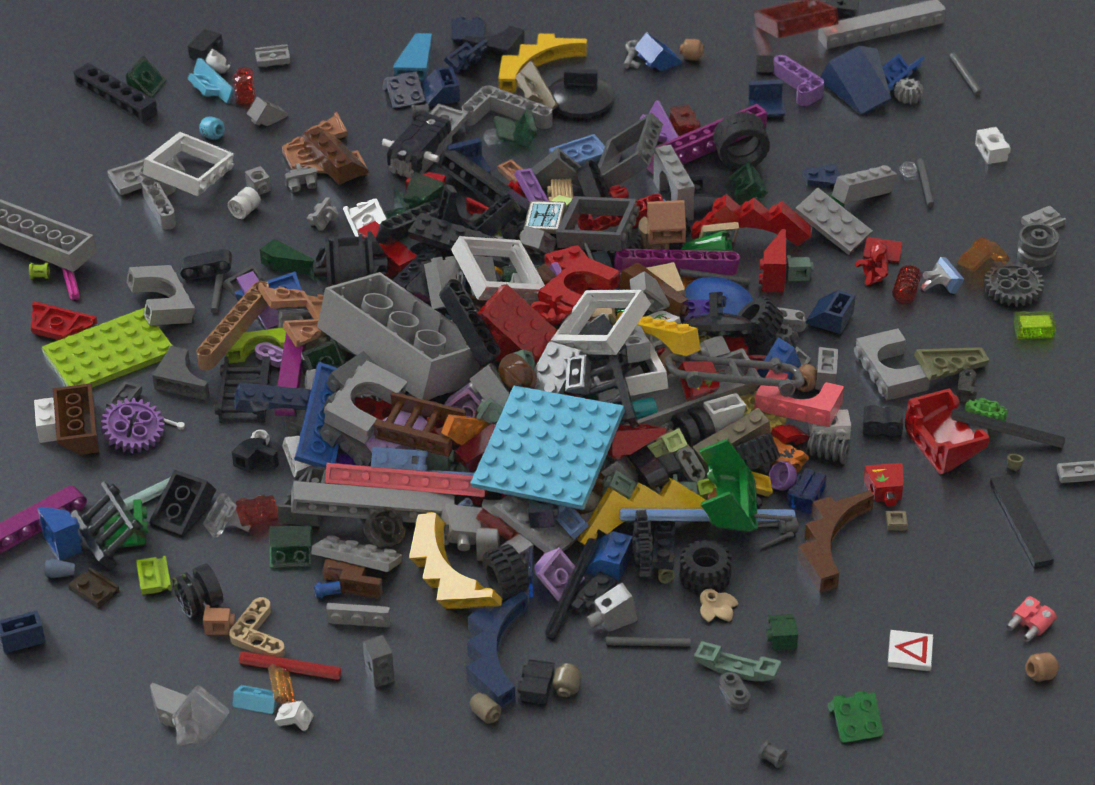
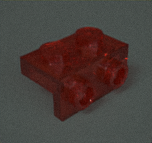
M263 494L256 496L254 499L241 498L236 501V511L242 527L279 519L273 495L265 496Z

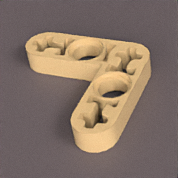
M256 598L230 629V641L233 645L253 653L282 658L285 655L283 641L257 631L271 613L270 601L267 598ZM249 619H254V620H256V621H255L254 623H252V624H246V623H245V621H247V620H249ZM255 640L262 641L260 645L252 644V642Z

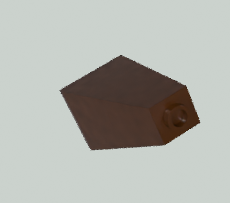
M635 263L621 271L619 290H631L630 279L645 271L657 280L670 303V306L663 311L678 316L680 320L688 315V299L640 263ZM648 309L645 312L646 314H653V312H651Z

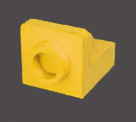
M751 471L756 482V493L769 497L773 493L770 476Z

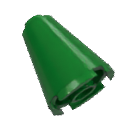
M724 230L686 242L682 246V250L732 251V241L727 239V235H730L728 230Z

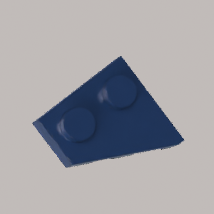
M835 164L802 169V177L808 186L829 188L830 185H835L837 177L842 176Z

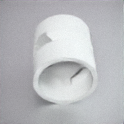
M245 187L228 202V209L234 217L244 219L261 204L260 196L254 189Z

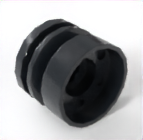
M207 563L193 568L192 577L189 573L184 572L182 576L178 575L172 578L176 599L188 617L196 615V611L198 613L203 612V603L210 605V608L223 603L224 598L221 586L214 571Z

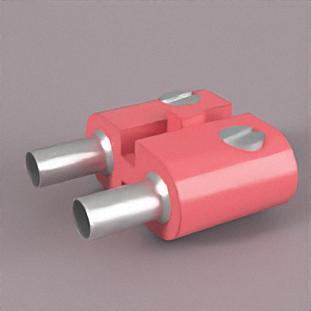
M1029 596L1012 613L1013 619L1006 627L1012 631L1018 624L1024 627L1027 625L1029 631L1023 638L1029 642L1035 635H1042L1057 619V615L1052 609L1046 605L1042 607L1040 601Z

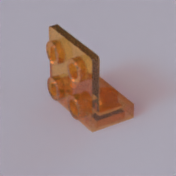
M981 237L973 243V246L960 256L957 264L975 272L990 257L995 262L1000 261L1005 264L1010 260V257L997 243Z

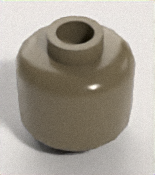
M565 663L556 668L552 687L557 691L558 695L569 697L578 693L582 674L578 667Z

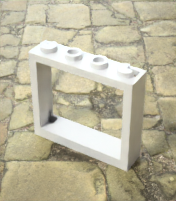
M179 132L144 159L143 174L198 196L233 168L234 153ZM180 151H183L215 165L200 178H195L164 164Z
M459 236L451 250L477 300H489L501 285L508 284L526 302L533 303L539 301L538 292L545 285L520 240ZM473 255L509 257L523 283L486 281Z
M586 290L551 341L579 349L584 354L616 355L651 303L642 290ZM596 308H626L608 335H578Z
M649 338L647 339L649 341L651 359L645 360L651 372L625 377L631 396L668 389L667 372ZM598 377L590 379V386L592 388L609 381L600 382ZM614 388L596 394L598 401H606L617 397L616 395L619 394V390Z

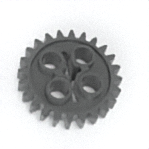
M1010 261L1008 265L1003 262L1002 266L998 263L996 268L991 266L984 276L985 292H989V297L994 296V301L1000 299L1001 304L1007 302L1008 306L1011 303H1014L1015 306H1018V303L1025 306V302L1032 304V300L1037 301L1038 297H1041L1044 290V280H1042L1043 276L1039 275V271H1033L1034 267L1027 268V264L1021 266L1020 262L1015 265Z

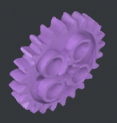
M125 398L124 403L117 400V406L111 404L110 409L106 408L101 420V433L104 434L105 440H109V445L115 443V449L123 447V452H125L128 448L131 453H133L134 449L141 453V448L148 451L149 445L155 447V442H160V437L163 436L165 427L164 417L161 416V411H156V406L150 407V402L143 404V399L136 402L135 398L131 402ZM136 413H138L136 416V422H134L133 424L134 416ZM132 428L131 436L128 438L130 429Z

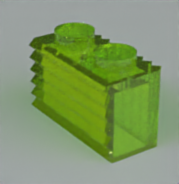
M1053 311L1015 312L1013 324L1018 340H1023L1024 338L1053 339L1055 337L1056 322Z

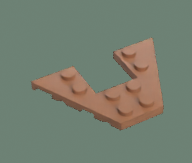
M337 112L329 120H323L319 125L309 129L319 127L335 135L338 139L348 136L347 130ZM303 136L301 138L296 137L290 143L282 146V152L291 170L296 169V164L300 163L301 168L307 167L310 169L316 167L317 173L328 174L304 150ZM358 150L353 151L352 153L365 165Z
M259 283L258 290L270 308H298L305 306L314 318L310 320L284 321L283 328L295 347L327 335L317 327L324 295L317 294V297L306 295L305 291L286 289L280 286L274 289L264 287L263 283Z

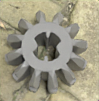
M914 78L900 79V82H897L895 86V98L899 102L903 101L904 104L909 103L911 105L912 102L917 103L923 96V85L920 84V81H914Z

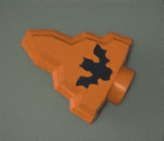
M773 437L780 457L771 462V468L779 461H786L792 464L798 473L809 460V456L792 445L783 444Z

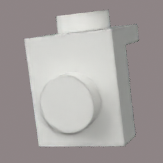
M303 701L285 703L279 708L274 721L279 726L296 723L302 731H305L313 718V713Z

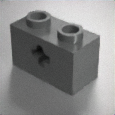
M381 635L363 641L365 670L374 687L395 681L393 655L384 636Z

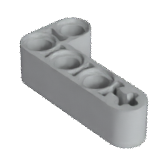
M149 176L143 178L141 181L143 197L162 229H173L176 226L175 213L167 196L175 192V187Z
M483 499L481 527L477 528L476 534L477 561H483L484 553L500 547L503 520L492 513L491 509L501 499Z

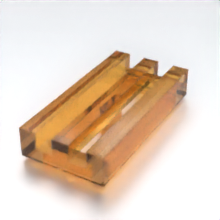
M272 664L268 671L275 701L282 704L295 702L289 671L285 670L283 672L281 667L277 668L276 665Z

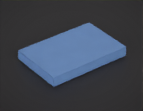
M595 134L550 148L549 154L555 149L560 148L582 166L589 160L600 161L605 145Z

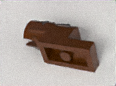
M326 558L322 574H325L323 579L332 582L339 581L341 593L381 599L383 593L382 579L367 577V568L365 566Z

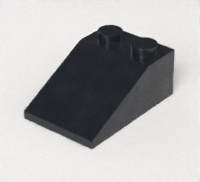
M174 469L149 520V524L183 536L209 507L217 489L207 480Z

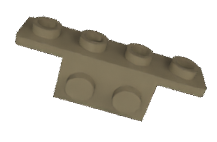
M530 61L515 76L518 86L524 91L526 99L548 106L553 111L558 106V103L534 62Z

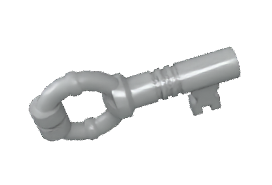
M635 39L625 44L628 55L623 64L624 68L634 66V68L638 69L640 65L639 62L633 61L634 56L639 52L633 47L630 48V45L635 46L638 44Z

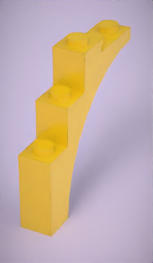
M538 33L537 45L520 44L519 56L502 55L499 89L509 93H516L518 81L515 76L530 61L534 62L535 66L538 67L560 58L587 56V39L555 38V34Z

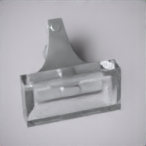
M226 493L219 494L203 523L213 537H220L223 530L228 526H236L247 532L251 527L245 521L247 514L236 511V504Z

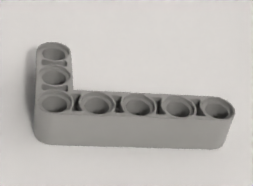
M492 86L482 87L462 106V111L468 113V119L464 123L468 126L476 124L492 110L541 129L552 127V109L550 107Z

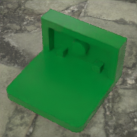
M141 499L133 500L134 514L132 515L143 525L142 530L144 534L149 533L148 522L144 521V519H148L147 508L142 507ZM120 516L112 517V518L104 525V532H105ZM126 523L106 541L107 544L105 546L107 548L128 528ZM134 533L121 547L145 545L146 537L143 539Z
M866 691L854 693L852 697L838 695L833 697V700L828 703L829 712L835 713L841 742L847 743L883 735L875 692L867 694Z

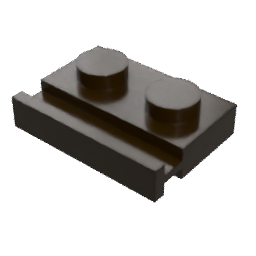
M91 567L88 568L86 573L83 572L68 584L69 590L96 608H100L113 597L115 592L118 593L120 591L119 585Z

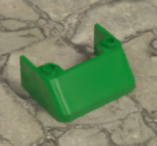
M726 438L699 449L700 455L708 464L709 471L707 472V477L711 483L715 484L717 492L716 497L701 502V507L708 515L711 524L718 528L747 532L758 529V518L754 517V514H757L755 478L731 442Z

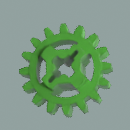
M985 398L975 399L974 401L969 400L965 406V411L1006 421L1008 410L1004 409V406H999L998 402L986 400Z

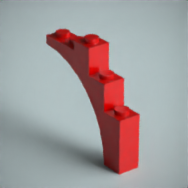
M727 194L714 201L713 210L707 213L700 221H696L692 225L691 238L695 240L699 238L703 225L738 222L739 228L762 229L778 234L782 229H786V239L796 246H799L811 237V225L783 201L773 205L768 210L756 198H752L740 206Z

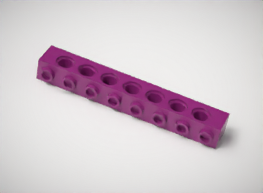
M758 104L738 111L755 114L761 119L766 129L767 111ZM723 118L658 145L655 148L671 145L682 165L717 150L713 134L718 123ZM748 136L739 137V138L735 139L732 143H734V142H736V141H738V140H741V139H743V138H745V137H748ZM653 153V156H652L650 165L646 168V169L649 170L653 175H654V153Z

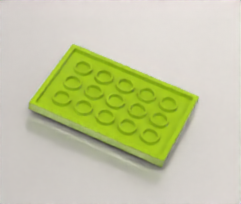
M145 308L68 336L65 339L63 338L42 346V351L66 386L91 383L93 388L162 361L169 348L173 345L158 325L148 324L144 316Z

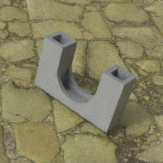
M671 145L655 148L653 181L659 192L668 190L669 181L671 201L684 200L685 217H687L688 221L694 220L695 186Z
M474 255L486 281L497 282L493 257ZM455 256L446 257L445 260L442 257L432 258L430 263L424 264L432 310L446 308L440 299L439 293L450 279H455L458 270L463 272Z
M171 265L129 267L126 282L132 293L158 292L169 297L164 299H146L144 316L149 325L192 322L193 315H195V306L191 303L189 295L185 292L183 284L180 283L177 273L174 272Z
M898 328L857 338L856 347H854L855 356L861 360L863 368L868 371L872 382H875L879 393L883 394L886 401L929 390L930 381L920 365L893 369L880 362L887 358L905 354L906 339Z
M366 360L362 366L359 365L354 376L348 378L343 390H339L336 393L334 401L326 405L324 409V422L365 444L374 433L373 424L377 418L358 409L353 404L352 399L359 395L369 394L391 404V392L405 394L407 381Z

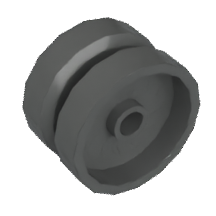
M1031 223L1022 227L1018 237L1017 258L1022 263L1027 264V266L1035 268L1046 267L1055 262L1059 243L1058 232L1053 227L1043 223Z

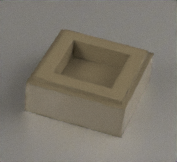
M886 511L887 531L908 530L906 511Z

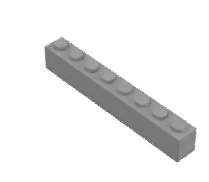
M930 0L819 25L818 39L826 49L941 24L945 23L946 9L939 0Z
M300 481L293 482L291 492V513L413 523L417 522L418 514H426L428 512L436 513L441 518L445 504L455 505L454 494Z

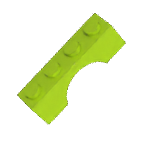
M284 328L244 332L225 354V357H229V364L245 362L246 358L255 351V347L262 342H268L284 349L286 331Z

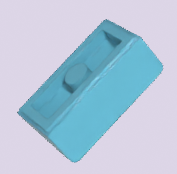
M241 685L233 692L232 705L236 708L273 714L280 700L281 693Z

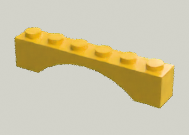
M624 311L617 313L616 322ZM643 316L636 325L641 326L644 333L660 339L674 354L688 356L701 350L698 329L689 326V324H677L675 321L667 322L664 319H653L651 316Z

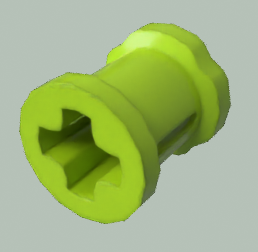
M30 263V279H34V277L49 279V263L44 265Z

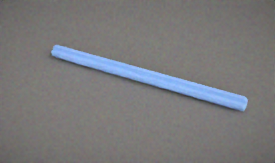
M620 509L619 513L621 521H635L636 510H646L648 521H710L703 509ZM757 509V514L792 515V517H796L793 509ZM758 518V521H780Z

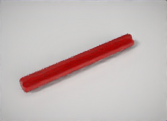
M244 651L239 655V663L336 680H339L342 674V669L336 666Z

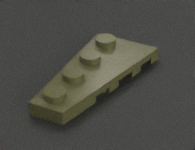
M982 347L916 349L914 354L929 381L987 366L989 358Z

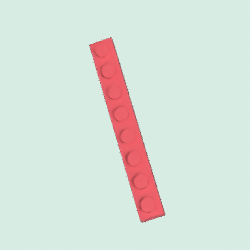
M327 463L325 483L485 497L486 490L472 487L471 481L474 475Z

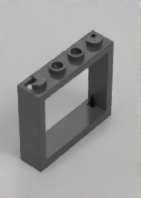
M652 112L606 142L598 166L608 191H610L609 188L623 183L650 165L663 126L659 118ZM638 142L635 153L619 163L622 152Z
M573 196L556 231L557 248H569L579 245L581 249H585L584 243H587L591 250L622 251L624 244L628 241V236L632 233V227L636 224V218L639 217L640 207L637 206V199ZM581 214L623 216L616 232L574 230Z

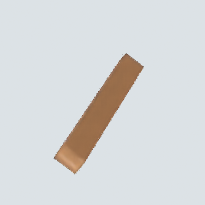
M255 282L197 348L198 366L201 370L213 369L268 304L258 290L259 283H263L264 287H269L267 282Z

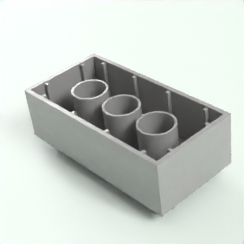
M375 273L325 288L317 327L331 337L330 340L333 344L346 347L356 356L364 351L377 366L406 380V391L409 392V396L431 401V398L446 393H456L458 389L471 382L469 379L479 372L480 364L477 362L456 324L435 309L432 310V307L382 273Z

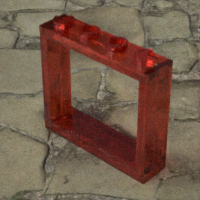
M797 0L754 10L755 26L777 38L839 24L837 8L820 0ZM784 23V27L780 28V24Z

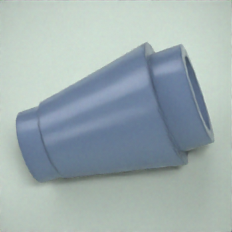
M53 558L46 560L45 576L50 577V579L74 576L75 563Z

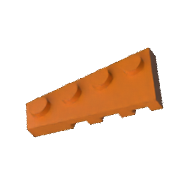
M448 414L441 433L462 446L489 426L490 423L482 418L478 420L475 417Z

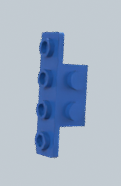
M897 54L882 67L889 92L894 89L893 85L896 86V83L903 79L902 77L906 78L913 73L912 69L916 70L922 66L921 62L925 57H920L908 66L901 55Z

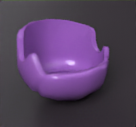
M779 461L772 466L769 471L772 488L786 491L793 487L796 482L797 472L792 464L786 461Z

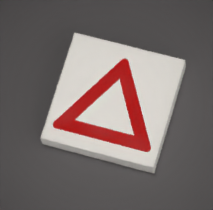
M891 630L888 667L931 671L933 634Z

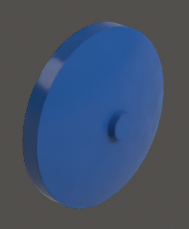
M721 277L699 278L691 282L685 289V297L688 300H709V292H723V296H726V307H723V313L738 315L745 305L753 301L752 296L745 288Z

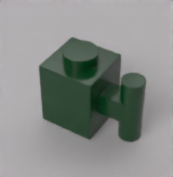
M768 615L770 629H766L767 642H771L772 650L797 649L798 630L794 615Z

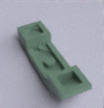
M701 641L694 654L696 661L721 674L727 672L736 673L741 679L750 681L774 679L782 664L779 660L761 656L759 661L724 653L721 646Z

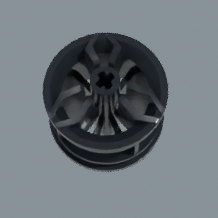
M367 231L368 235L365 239H363L362 233H360L356 237L339 238L338 235H334V241L329 238V234H325V246L319 249L316 255V262H313L314 278H328L317 280L323 293L326 287L379 272L383 275L388 273L387 257L373 258V256L384 255V251L371 231Z

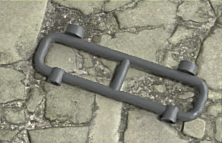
M669 354L665 358L668 371L678 378L686 379L690 388H698L702 385L703 380L775 386L778 387L781 395L790 396L795 392V388H799L804 384V377L801 371L794 365L781 363L777 357L772 358L769 362L699 355L683 356L679 354ZM673 361L681 363L685 361H711L714 365L729 366L732 375L683 371L677 369ZM738 367L768 369L774 373L788 371L795 376L796 380L741 376Z

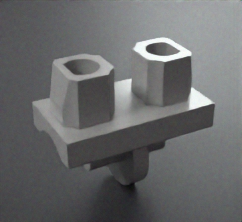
M300 163L296 164V169L290 170V173H285L286 187H289L291 192H298L301 190L300 184L305 183L309 189L316 188V167L310 169L307 167L301 168Z
M328 197L322 203L316 204L315 213L309 214L307 220L310 226H317L318 231H323L329 221L336 220L339 214L335 206L332 207L331 199Z
M304 309L280 310L278 328H283L284 321L310 320L312 315L308 310Z

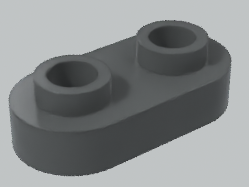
M732 672L721 675L719 688L728 704L737 710L748 707L750 694L739 675Z

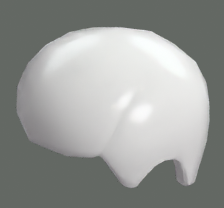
M212 49L207 55L206 63L216 73L224 74L229 70L230 64L226 66V58L216 50Z

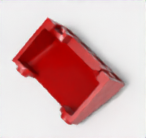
M950 388L909 399L905 417L906 432L939 474L953 470L987 448L990 441L989 435L984 430L979 429L973 433L966 423L951 419L952 410L954 408L958 409L959 399Z

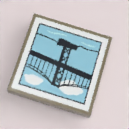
M530 201L525 225L543 230L548 234H556L565 214L566 202Z

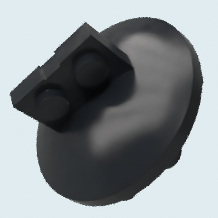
M564 68V77L556 80L549 87L558 103L554 110L569 119H591L593 116L610 109L614 102V89L612 85L605 79L598 77V70L595 69L579 70Z
M709 292L710 313L698 315L680 323L696 327L698 335H711L715 333L716 335H728L737 333V331L738 334L753 333L752 330L755 328V322L745 317L723 313V307H726V296H723V292Z

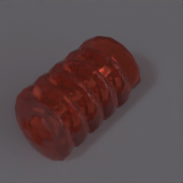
M240 67L232 77L234 80L235 101L238 104H251L256 99L253 70L247 67Z
M905 265L899 270L892 290V295L897 302L909 304L914 301L922 277V271L918 267Z

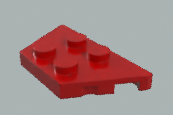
M32 302L31 332L33 334L61 340L97 324L96 316L40 302Z

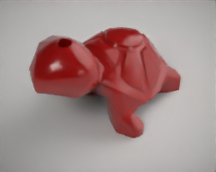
M881 241L873 242L870 249V259H858L855 263L856 267H863L866 276L865 284L868 286L882 281L889 274L886 257L888 249Z
M555 293L550 304L540 301L531 304L552 326L559 325L567 315L572 313V307L565 306L560 302L563 298L562 293Z

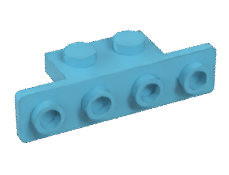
M198 58L193 71L194 74L190 73L188 80L195 88L201 91L202 95L207 97L211 95L219 96L225 103H230L234 88L204 60Z

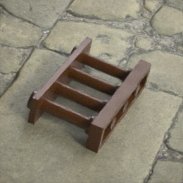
M391 392V405L393 409L386 421L375 420L373 424L375 438L449 457L452 452L451 438L444 434H433L431 431L437 420L446 422L448 414L466 416V410ZM400 411L411 413L404 426L394 424ZM419 415L429 417L423 431L412 428Z

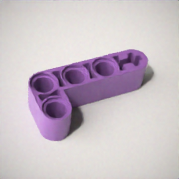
M778 55L774 58V75L797 89L796 103L798 105L808 106L823 97L824 80L785 55Z

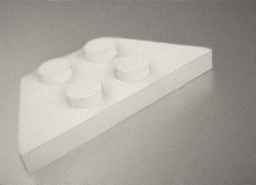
M377 199L358 203L355 208L350 209L348 206L343 208L355 237L358 236L357 229L373 221L380 224L381 221L387 219Z

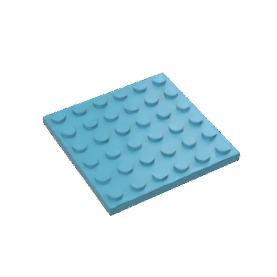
M513 386L472 478V487L584 510L624 415V406Z

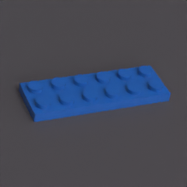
M321 362L317 364L294 457L295 461L318 467H326L327 463H335L339 444L332 447L319 434L325 423L323 406L327 398L335 393L330 390L326 382L331 372L337 369L336 367Z

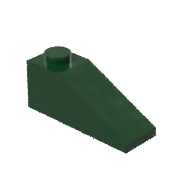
M273 239L259 249L261 264L275 271L314 275V259L276 239Z

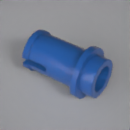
M339 581L324 584L318 582L317 585H314L315 597L323 598V596L341 594Z

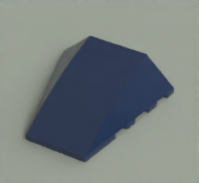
M864 46L853 48L829 61L820 76L828 90L837 94L841 100L846 101L861 116L892 100L879 53L875 48Z

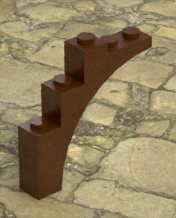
M871 490L834 501L831 496L813 501L812 517L814 521L805 525V539L807 542L798 545L797 560L819 593L838 587L839 571L833 562L831 554L833 540L849 521L873 509L874 494Z

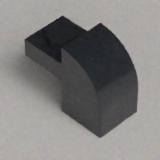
M263 438L246 439L232 451L233 466L249 473L258 463L274 470L279 466L277 450L267 447L266 439Z

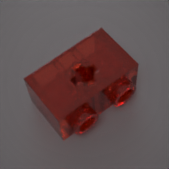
M689 104L669 107V120L678 137L701 128L700 121L696 120L695 111L691 109Z

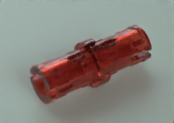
M484 508L480 510L476 517L477 520L484 523L490 529H498V534L507 541L512 539L517 532L502 522L503 519L493 516Z

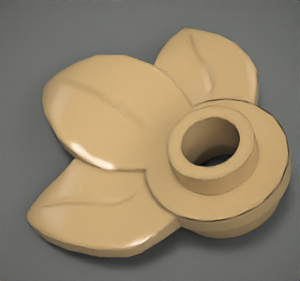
M706 589L700 595L702 604L700 612L707 622L712 621L715 616L731 622L733 618L732 608L738 605L737 600L732 595L718 593L713 589Z

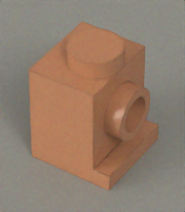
M205 605L203 617L205 635H229L231 626L235 624V614H231L230 608H210V605Z

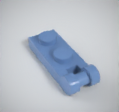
M372 446L371 467L427 471L426 457H428L429 452ZM412 456H418V464H412Z

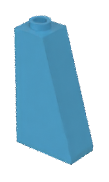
M415 33L393 66L394 76L417 71L419 81L423 82L428 77L433 47L432 34Z

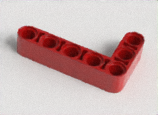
M652 194L637 201V206L640 207L639 217L636 218V224L633 226L634 228L639 226V222L643 217L647 218L648 202L663 201L660 194ZM581 214L577 225L579 230L603 231L609 227L619 225L623 216L602 215L593 219L591 214Z

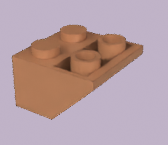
M684 200L647 203V234L649 244L685 242L686 220Z

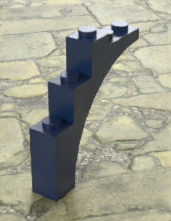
M523 591L509 598L501 606L494 607L491 611L484 606L468 616L469 631L474 636L467 641L468 656L473 660L466 666L467 681L478 692L488 695L501 709L515 701L516 694L515 685L504 673L499 663L497 652L506 630L519 616L528 610V596Z

